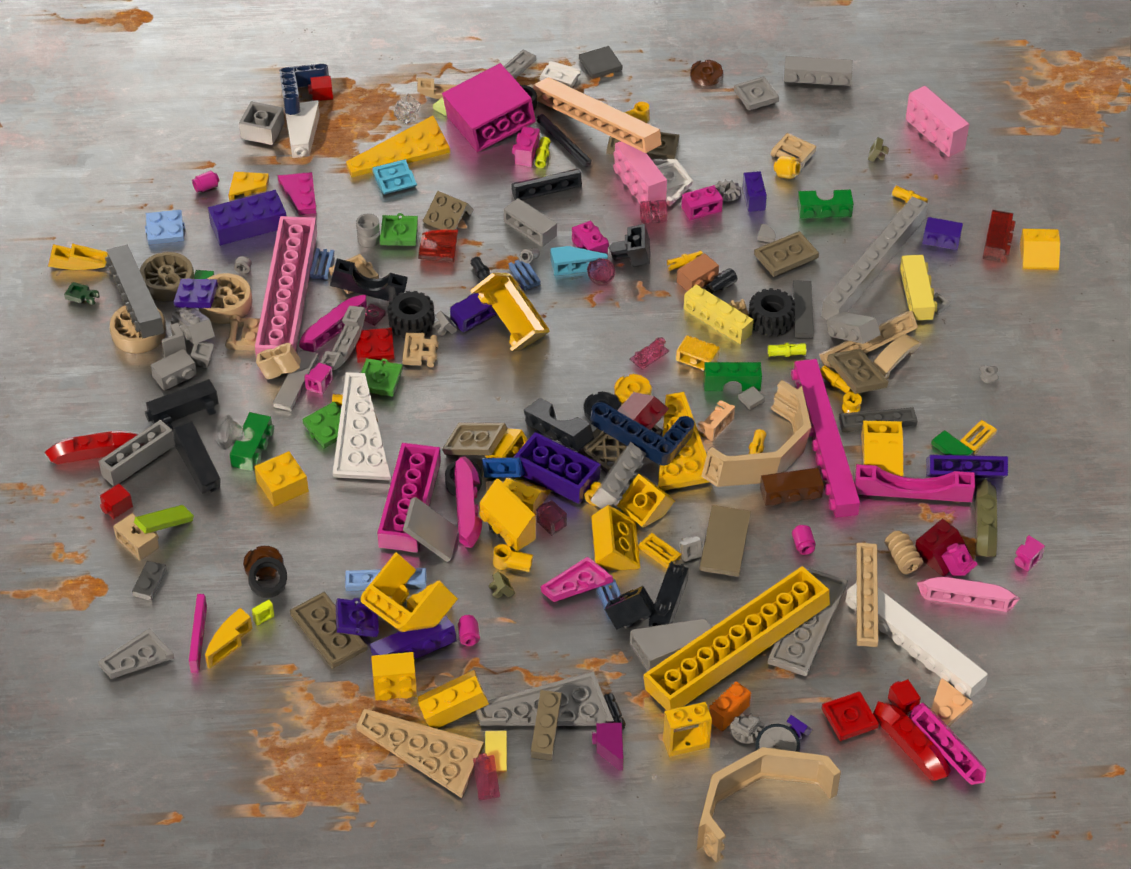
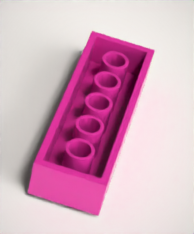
M410 443L401 444L377 532L379 548L418 553L420 542L403 531L412 498L416 497L430 507L441 464L440 447Z

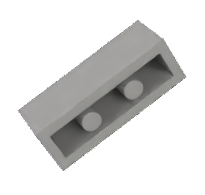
M519 198L503 209L504 222L540 246H545L557 236V223Z
M843 311L826 320L830 337L864 344L881 335L877 319L874 317Z

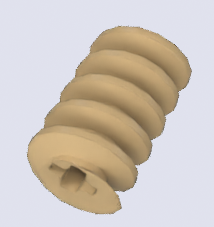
M894 531L886 537L884 543L902 574L912 573L922 566L923 560L920 558V554L916 552L917 549L913 546V542L908 534H903L902 531Z

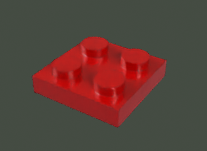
M392 328L362 330L356 344L357 363L365 362L366 358L379 361L382 359L395 360Z
M860 691L822 704L821 709L840 741L878 728L879 723Z

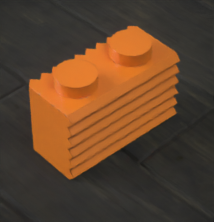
M738 682L731 684V687L726 689V692H723L715 702H712V705H709L712 724L719 730L724 731L734 721L735 717H739L750 706V694L752 693Z

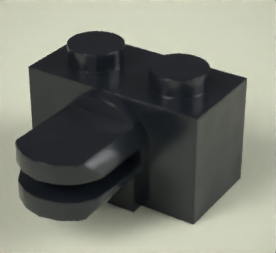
M645 224L627 227L625 241L614 242L610 245L609 249L614 260L629 257L632 267L650 264V239Z
M641 586L608 601L604 610L616 630L622 627L626 629L637 620L641 619V621H644L651 617L654 603L644 586Z

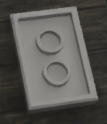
M412 498L403 531L446 562L451 560L458 528L418 498Z

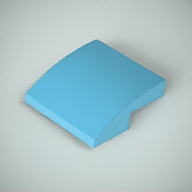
M406 159L373 167L372 169L383 195L417 186Z

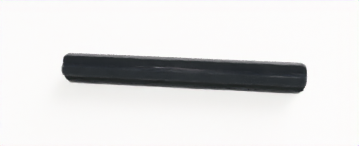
M544 114L537 116V122L586 168L591 166L592 160Z

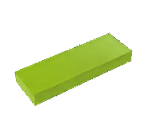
M182 504L137 516L134 519V523L147 534L191 522L194 515Z

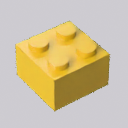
M290 451L254 466L256 481L274 507L309 492L307 476Z
M413 652L371 656L375 700L387 701L397 698L408 699L417 697Z

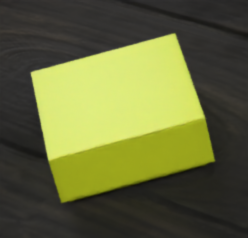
M270 600L252 608L253 621L257 626L274 617L273 604Z

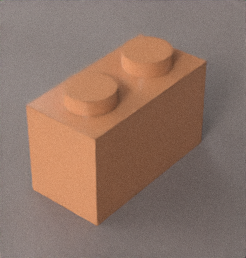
M704 253L677 270V283L687 291L695 285L703 288L713 281L714 276L719 274V265Z

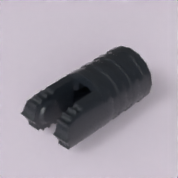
M727 268L714 276L713 281L705 286V290L713 294L718 290L722 291L738 280L735 271Z

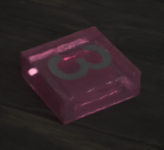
M370 304L365 308L364 321L375 326L386 316L385 310Z

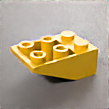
M863 421L861 432L863 465L877 466L886 472L903 477L902 421Z

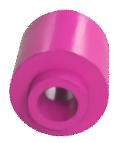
M212 170L195 176V179H192L193 187L197 193L200 191L203 193L218 187V182H220L217 173H213Z
M807 525L796 526L792 531V537L797 551L802 555L813 553L816 543L811 528Z
M472 615L462 616L458 622L460 643L466 646H473L480 640L478 621Z

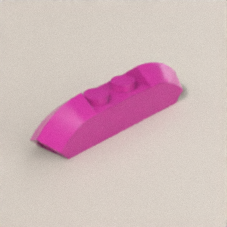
M366 295L349 298L333 308L324 317H321L303 333L299 347L305 351L316 352L341 333L345 326L342 319L349 306L364 307L367 310Z
M464 456L460 457L455 464L459 542L464 547L472 548L482 530V519L477 517L478 504L474 505V498H477V487L474 486L480 484L474 465Z
M925 703L915 706L909 718L938 748L947 761L971 785L985 783L986 768L972 751Z

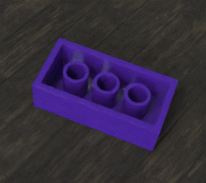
M276 190L208 207L210 224L220 246L277 231L280 216H287Z
M536 432L514 456V458L520 457L524 468V477L578 504L583 501L585 492L590 490L593 482L600 480L601 464Z

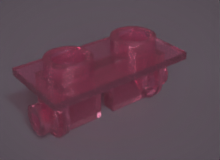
M657 337L649 346L635 352V355L629 360L643 370L669 352L664 347L665 339Z
M479 754L478 758H473L479 801L500 797L494 755Z

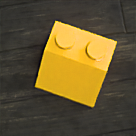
M1023 228L1019 243L1022 268L1059 270V229Z
M638 474L616 506L644 528L664 517L675 500L648 478Z
M517 477L506 478L503 482L535 515L550 493V489Z

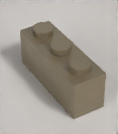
M540 690L531 758L552 761L562 693Z

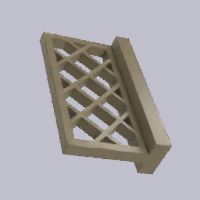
M657 425L652 428L658 435H661L663 432ZM597 428L593 431L594 439L581 448L578 453L601 464L600 468L608 474L611 468L607 466V462H615L620 455V451H624L627 446H619L618 440ZM607 439H615L616 446H606L605 441ZM603 450V457H596L592 452ZM606 450L616 451L617 457H607Z

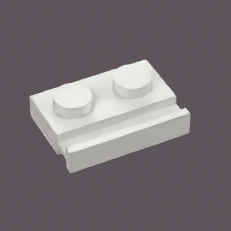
M549 61V65L546 66L540 75V80L542 81L549 77L572 88L578 76L581 75V69Z

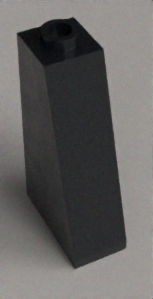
M190 421L175 427V447L202 494L216 491L220 487L221 479L193 422Z

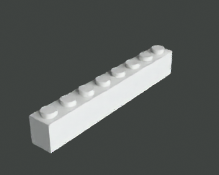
M856 583L847 590L846 603L855 610ZM878 588V629L882 633L892 638L897 645L902 646L912 657L917 658L927 669L932 670L941 679L943 678L968 699H971L986 685L988 673Z

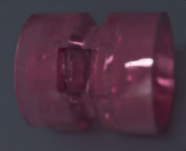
M655 200L654 203L651 201H640L641 223L650 224L653 221H656V223L667 222L666 200Z

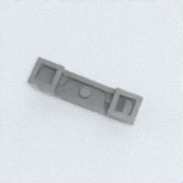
M348 307L342 319L345 326L332 352L326 351L320 363L332 367V370H336L348 359L358 342L363 328L366 312L364 307Z

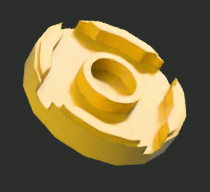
M637 374L620 377L614 386V393L621 403H624L633 392L646 395L652 394V387L648 379Z

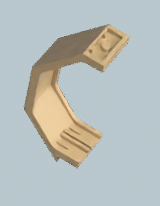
M783 380L777 385L778 390L774 395L775 401L771 410L790 421L793 430V436L777 451L727 456L712 447L707 452L701 477L715 486L721 487L760 484L761 475L785 472L804 453L811 430L802 386L796 389Z
M765 747L712 774L698 829L697 850L703 847L705 853L709 857L712 856L716 863L724 859L721 851L725 849V844L722 840L726 838V835L713 820V815L718 802L760 779L766 778L816 784L831 799L838 793L841 771L829 756Z

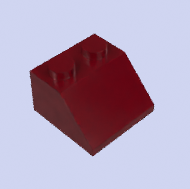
M633 392L617 411L652 430L669 408L655 396Z
M942 518L916 540L915 547L923 562L945 577L950 571L942 555L948 551L947 548L955 543L961 545L965 544L958 529Z

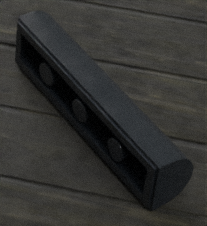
M578 168L512 183V194L515 200L518 198L525 200L582 187V176Z

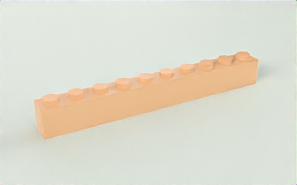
M548 77L533 85L537 93V101L644 153L661 145L660 129Z

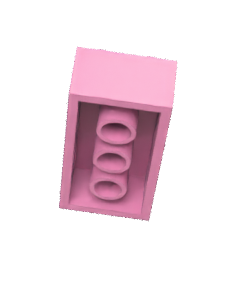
M926 86L909 93L906 120L948 157L965 150L969 123Z
M622 141L615 143V151L613 153L615 158V164H613L614 171L622 178V182L629 187L631 194L635 195L638 199L640 206H643L647 212L666 206L667 179L647 153Z

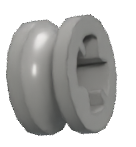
M240 256L235 261L234 269L238 273L247 274L250 271L252 262L248 257Z

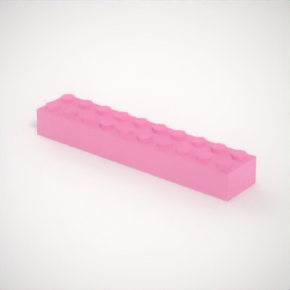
M280 216L256 338V358L258 353L267 349H274L285 343H291L295 351L297 350L317 238L316 218Z

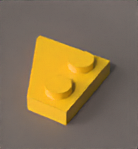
M234 171L228 194L229 200H233L235 195L243 193L245 196L256 192L266 191L269 174Z

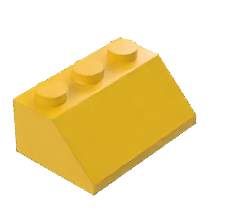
M496 479L480 501L479 515L484 522L487 521L492 526L496 534H500L504 538L508 546H512L516 551H519L536 540V515L499 479Z
M610 505L593 514L591 518L595 563L609 571L639 569L640 558L636 522Z
M475 670L418 696V704L429 727L435 729L489 705Z

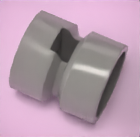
M370 213L360 215L356 220L358 243L363 247H374L380 242L379 219Z

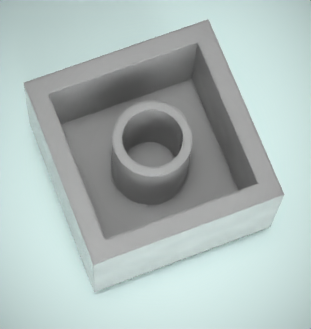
M251 101L239 122L241 139L273 145L285 123L283 107Z

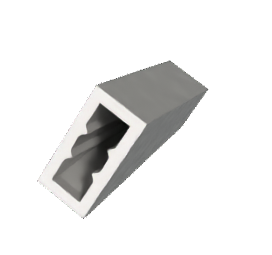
M698 619L634 629L630 631V644L649 671L713 626L709 625L706 619Z

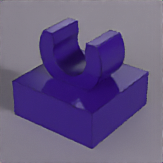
M790 715L786 721L792 725L789 727L797 732L799 740L802 739V733L809 736L813 730L793 715Z

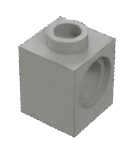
M205 341L194 344L190 357L195 362V366L208 369L214 344Z

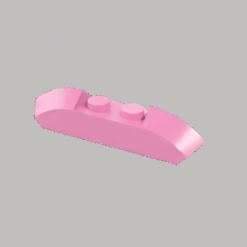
M932 577L917 582L921 595L927 600L1004 612L1013 609L1020 600L1017 595L1006 588L979 581L975 582L950 577Z

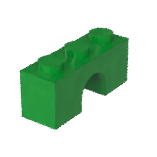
M851 189L833 190V198L830 200L820 199L816 191H798L797 206L799 218L852 217L854 203Z
M705 362L704 391H723L724 385L731 381L739 382L742 386V391H746L753 386L758 391H761V362Z
M249 412L244 422L243 430L245 439L250 440H236L229 455L231 467L254 471V466L261 461L262 451L267 448L269 436H272L274 433V425H272L271 416Z

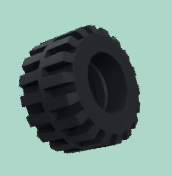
M769 288V290L763 289L762 292H756L751 297L748 315L753 319V330L755 332L759 331L761 335L766 334L769 337L770 335L776 337L778 334L784 335L786 331L789 332L794 324L795 301L791 295H788L785 291L781 292L780 289L773 290V288Z
M406 291V293H398V296L395 295L388 305L389 327L392 328V332H395L397 336L401 335V338H405L406 333H424L427 335V332H431L435 323L433 301L430 300V297L428 295L425 296V293H418V291Z

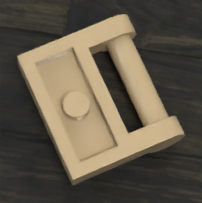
M786 133L773 147L771 156L775 158L792 156L781 150L787 151L800 157L798 162H800L802 169L807 160L816 152V146Z
M233 315L229 322L231 327L229 338L225 344L226 348L230 350L255 351L260 319L240 318ZM238 327H243L241 341H236Z

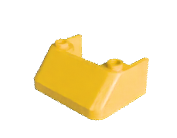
M492 273L470 290L471 293L479 294L478 298L483 304L492 305L510 331L509 343L512 346L510 348L512 351L522 350L550 332L540 314L511 274Z
M395 552L362 593L361 602L400 632L437 626L458 598L439 581H436L413 611L402 605L409 595V590L404 585L415 573L416 569Z

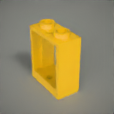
M706 702L664 711L663 742L669 757L710 748L712 718ZM699 724V727L674 732V729Z

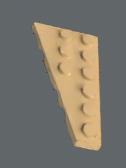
M368 709L363 710L356 725L359 732L461 798L465 793L484 747L482 741Z

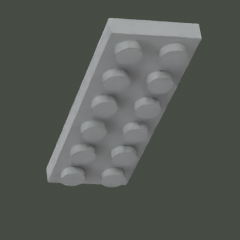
M811 568L808 571L829 589L830 605L777 641L768 658V664L806 677L848 580Z

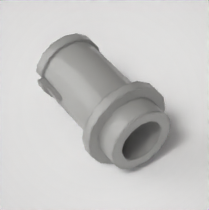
M537 248L524 249L520 254V258L524 263H530L533 259H537L540 256Z

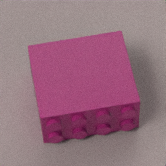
M501 63L442 93L447 117L477 153L516 133L523 126L527 127L536 122L531 97Z

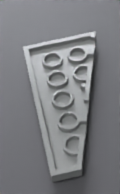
M594 672L488 700L489 705L475 711L480 726H535L540 690L562 693L558 726H596V723H614Z

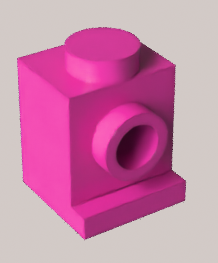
M318 362L316 367L311 369L309 375L306 374L304 376L306 389L323 395L333 380L332 367Z
M1028 535L1025 545L1021 544L1016 551L1015 564L1029 572L1042 559L1045 545Z
M952 544L947 548L948 551L942 555L952 576H965L978 565L976 561H973L965 544Z

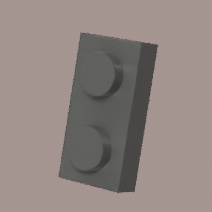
M147 561L132 590L133 596L152 601L167 571L166 565Z

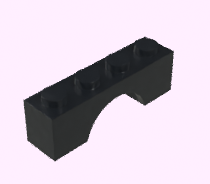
M337 258L330 286L390 302L395 295L398 296V293L405 292L408 277L390 272L383 278H368L359 273L355 263Z
M542 398L537 399L524 409L525 422L529 427L539 430L542 434H546L555 441H559L576 451H579L594 439L590 423L578 417L566 421L556 420L553 404Z

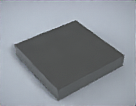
M609 46L579 54L580 62L592 79L623 70V65Z

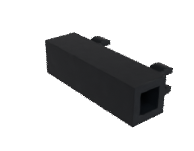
M210 379L146 402L147 411H145V416L148 422L152 421L155 424L161 420L173 430L174 427L171 424L173 421L206 409L209 416L216 414L214 407L219 404L217 391Z
M672 561L669 563L654 604L652 616L649 617V627L673 623L688 581L689 568L685 567L684 564L675 565Z

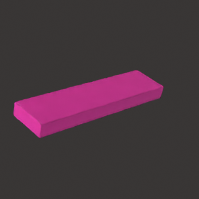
M197 594L189 654L191 673H198L200 670L207 613V602L204 594Z

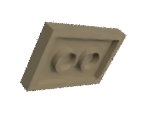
M800 231L754 250V255L773 277L819 258V252Z
M861 349L828 355L827 361L855 394L887 388L888 380Z
M458 423L442 451L445 455H492L508 427L505 423Z

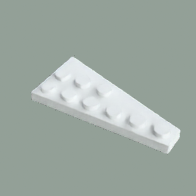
M346 372L333 477L391 480L365 373Z

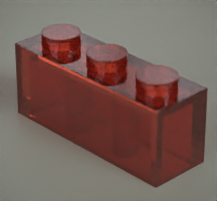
M992 210L982 259L1004 262L1005 255L1009 256L1011 245L1007 244L1012 242L1013 233H1010V231L1014 232L1016 222L1012 220L1014 213Z

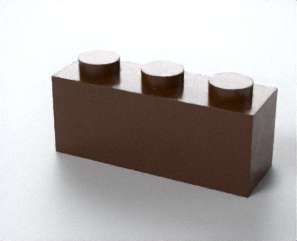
M818 467L761 475L760 490L765 506L809 499L814 500L822 498L824 484Z

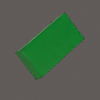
M945 430L932 439L931 445L945 455L973 456V450Z

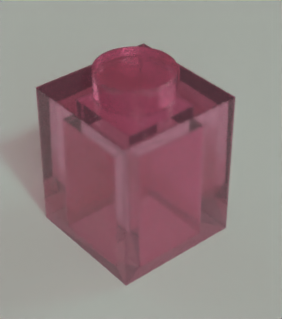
M553 500L540 505L536 509L537 523L551 536L567 526V513Z

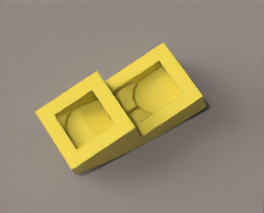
M485 731V772H507V731Z

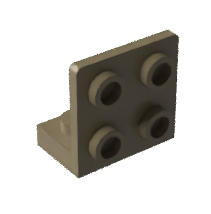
M437 190L423 219V223L453 235L462 216L465 213L471 215L474 209L468 203Z

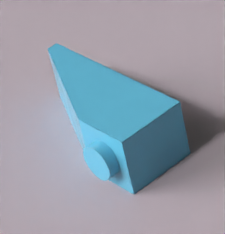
M571 246L550 248V261L554 276L607 269L608 256L605 253Z

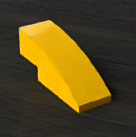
M53 244L48 267L68 270L103 268L106 265L105 257H107V252L77 244H72L71 248Z
M239 608L230 615L210 641L205 653L209 669L241 647V637L253 629L251 617L243 609Z

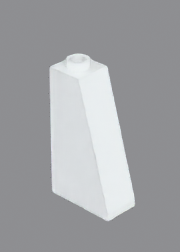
M318 100L300 102L301 111L298 114L288 115L285 113L292 158L310 156L320 116Z

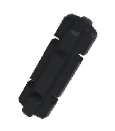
M605 694L604 698L614 723H622V730L625 729L626 723L617 702H615L614 694Z

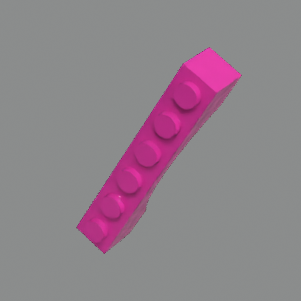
M856 464L854 484L858 495L972 503L975 475L973 472L954 471L933 478H907L891 474L877 466Z

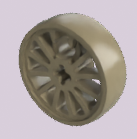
M175 252L155 254L146 259L140 268L141 275L153 300L160 302L174 301L180 280L194 279L195 277L190 260L184 255Z

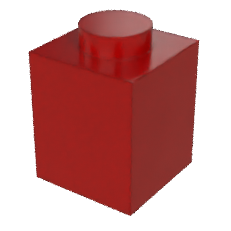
M331 76L311 77L308 91L309 95H312L313 101L333 100Z
M120 484L115 485L100 495L102 511L105 514H109L113 519L133 507L131 494Z
M909 679L902 682L897 681L889 688V701L906 715L911 713L913 708L920 704L921 697Z

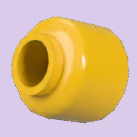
M780 156L774 163V171H776L779 178L794 179L801 170V164L796 157Z

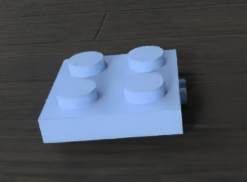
M181 210L146 213L147 226H145L148 245L184 241L183 230H185V224L182 220Z

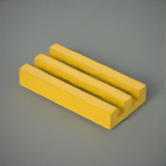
M981 420L960 442L973 450V455H975L997 433V429ZM984 426L985 428L981 432H979L970 443H968V441Z
M653 533L641 541L638 546L641 551L666 569L671 561L675 564L676 560H680L682 557L680 552Z

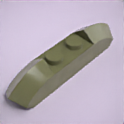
M984 479L975 487V554L996 557L997 492L996 487L990 481Z

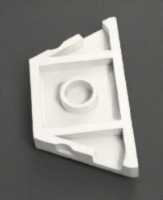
M654 159V164L667 179L666 203L668 206H671L692 186L693 180L677 159Z

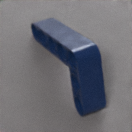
M327 64L293 66L279 70L285 113L288 115L300 113L298 87H308L311 84V77L329 76Z
M602 402L595 403L592 406L590 422L594 427L626 446L630 442L646 453L645 457L662 466L671 463L691 439L694 428V420L691 417L681 416L667 433L661 437Z

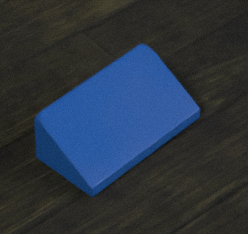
M520 457L482 458L484 478L521 477L525 474Z

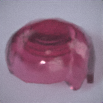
M598 258L588 265L589 279L596 285H607L615 277L614 265L609 260Z

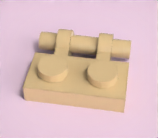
M406 333L402 359L403 365L421 366L422 360H426L427 366L433 367L437 361L438 337L431 335L430 339H425L424 333ZM423 348H428L429 351H423Z

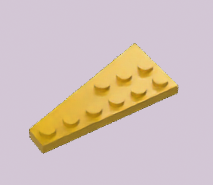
M431 116L346 161V167L351 177L372 173L373 167L405 159L408 164L450 153V147L434 116Z
M684 392L666 395L665 405L669 410L664 415L662 437L681 416H689L694 420ZM695 421L691 439L671 463L665 466L660 465L658 487L663 491L709 483V481L701 477L707 454Z

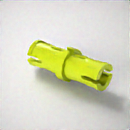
M542 137L539 147L536 149L535 166L538 168L546 166V160L550 154L549 146L551 140L548 137Z
M788 342L781 345H768V357L785 356L786 358L793 355H806L805 343L789 344Z

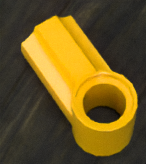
M638 102L634 105V109L624 112L645 123L650 121L649 104L646 102Z
M506 544L495 546L493 565L496 569L505 570L513 568L526 572L531 570L532 554L511 550Z

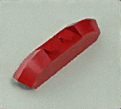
M117 430L71 437L55 443L45 451V454L51 462L57 465L102 458L138 434Z
M878 701L873 714L879 725L923 773L933 781L948 777L951 769L944 756L929 738L901 709L895 705Z

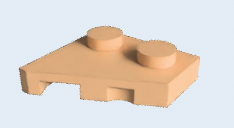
M942 678L931 710L950 727L972 708L973 702Z

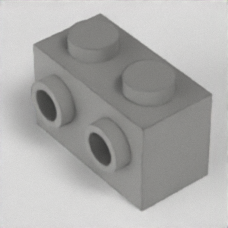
M184 349L151 364L153 378L164 391L197 375L195 362Z

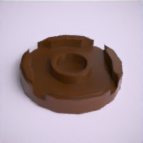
M700 60L692 65L690 77L697 84L712 86L722 80L723 69L721 64L716 61L705 60V62H701Z
M258 546L253 551L251 549L245 555L243 562L244 570L248 576L251 566L261 558L272 557L284 564L279 550L271 546ZM263 567L257 572L256 580L268 581L277 577L279 573L274 568Z

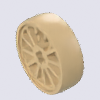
M230 273L217 274L207 278L217 279L218 287L211 308H199V311L208 317L211 322L228 324L233 315L244 318L249 313L253 299L251 288L244 278Z
M124 305L119 308L110 320V333L114 344L122 351L134 354L145 353L158 347L166 336V322L161 310L157 308L162 318L164 333L142 339L140 332L136 333L134 323L131 322L126 306Z

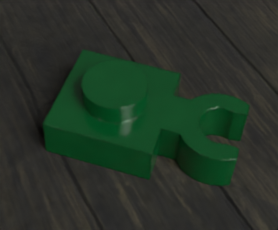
M75 282L71 283L64 294L66 300L81 304L86 300L91 305L95 304V298L93 297H100L99 291L89 290V286Z

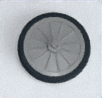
M771 724L759 732L755 748L756 750L765 747L800 752V740L792 728L784 724Z

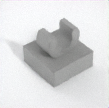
M442 311L435 315L439 321H436L433 327L438 330L437 333L440 336L445 335L447 330L452 335L458 330L451 319Z
M698 536L681 538L680 550L681 558L684 562L702 557L701 539Z

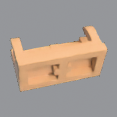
M721 400L718 401L717 404L719 406L715 408L704 422L700 421L698 423L699 435L713 442L734 419V405Z

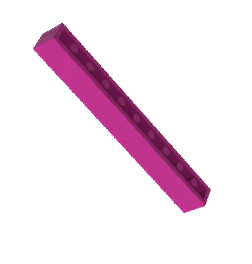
M817 359L795 361L794 369H791V377L796 382V389H799L801 386L803 388L811 424L809 437H812V450L816 451L817 466L821 467L820 475L822 481H825L826 496L829 495L830 498L829 508L833 510L835 518L856 516L859 514L860 501Z

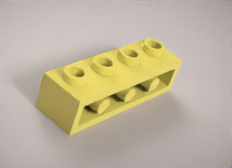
M923 255L902 256L900 272L908 309L913 312L915 320H933L934 312H937V302L933 300L934 289L930 287L931 275L927 274L928 262H925Z
M695 285L684 294L685 311L741 345L752 335V318L705 289Z

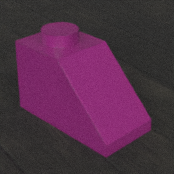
M596 723V732H592V745H596L597 754L617 770H623L622 723Z

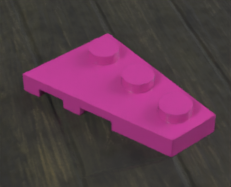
M312 172L277 175L279 183L282 184L285 193L290 197L299 215L315 214L316 203Z
M586 557L540 587L541 592L551 601L556 602L612 583L613 576L589 557Z

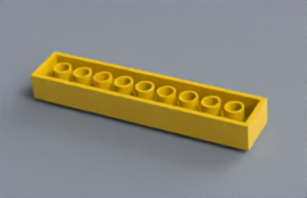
M801 566L643 674L645 690L666 710L684 707L829 606V589Z

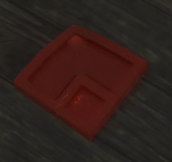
M433 230L422 233L418 259L454 262L458 230Z

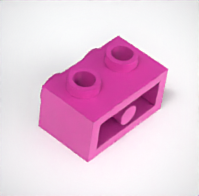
M523 126L521 133L517 134V144L513 145L512 154L515 155L516 165L532 167L536 156V149L540 143V129Z
M714 185L682 194L681 207L689 220L722 212L723 198Z
M591 220L572 227V241L578 248L608 255V239L603 237L599 228Z

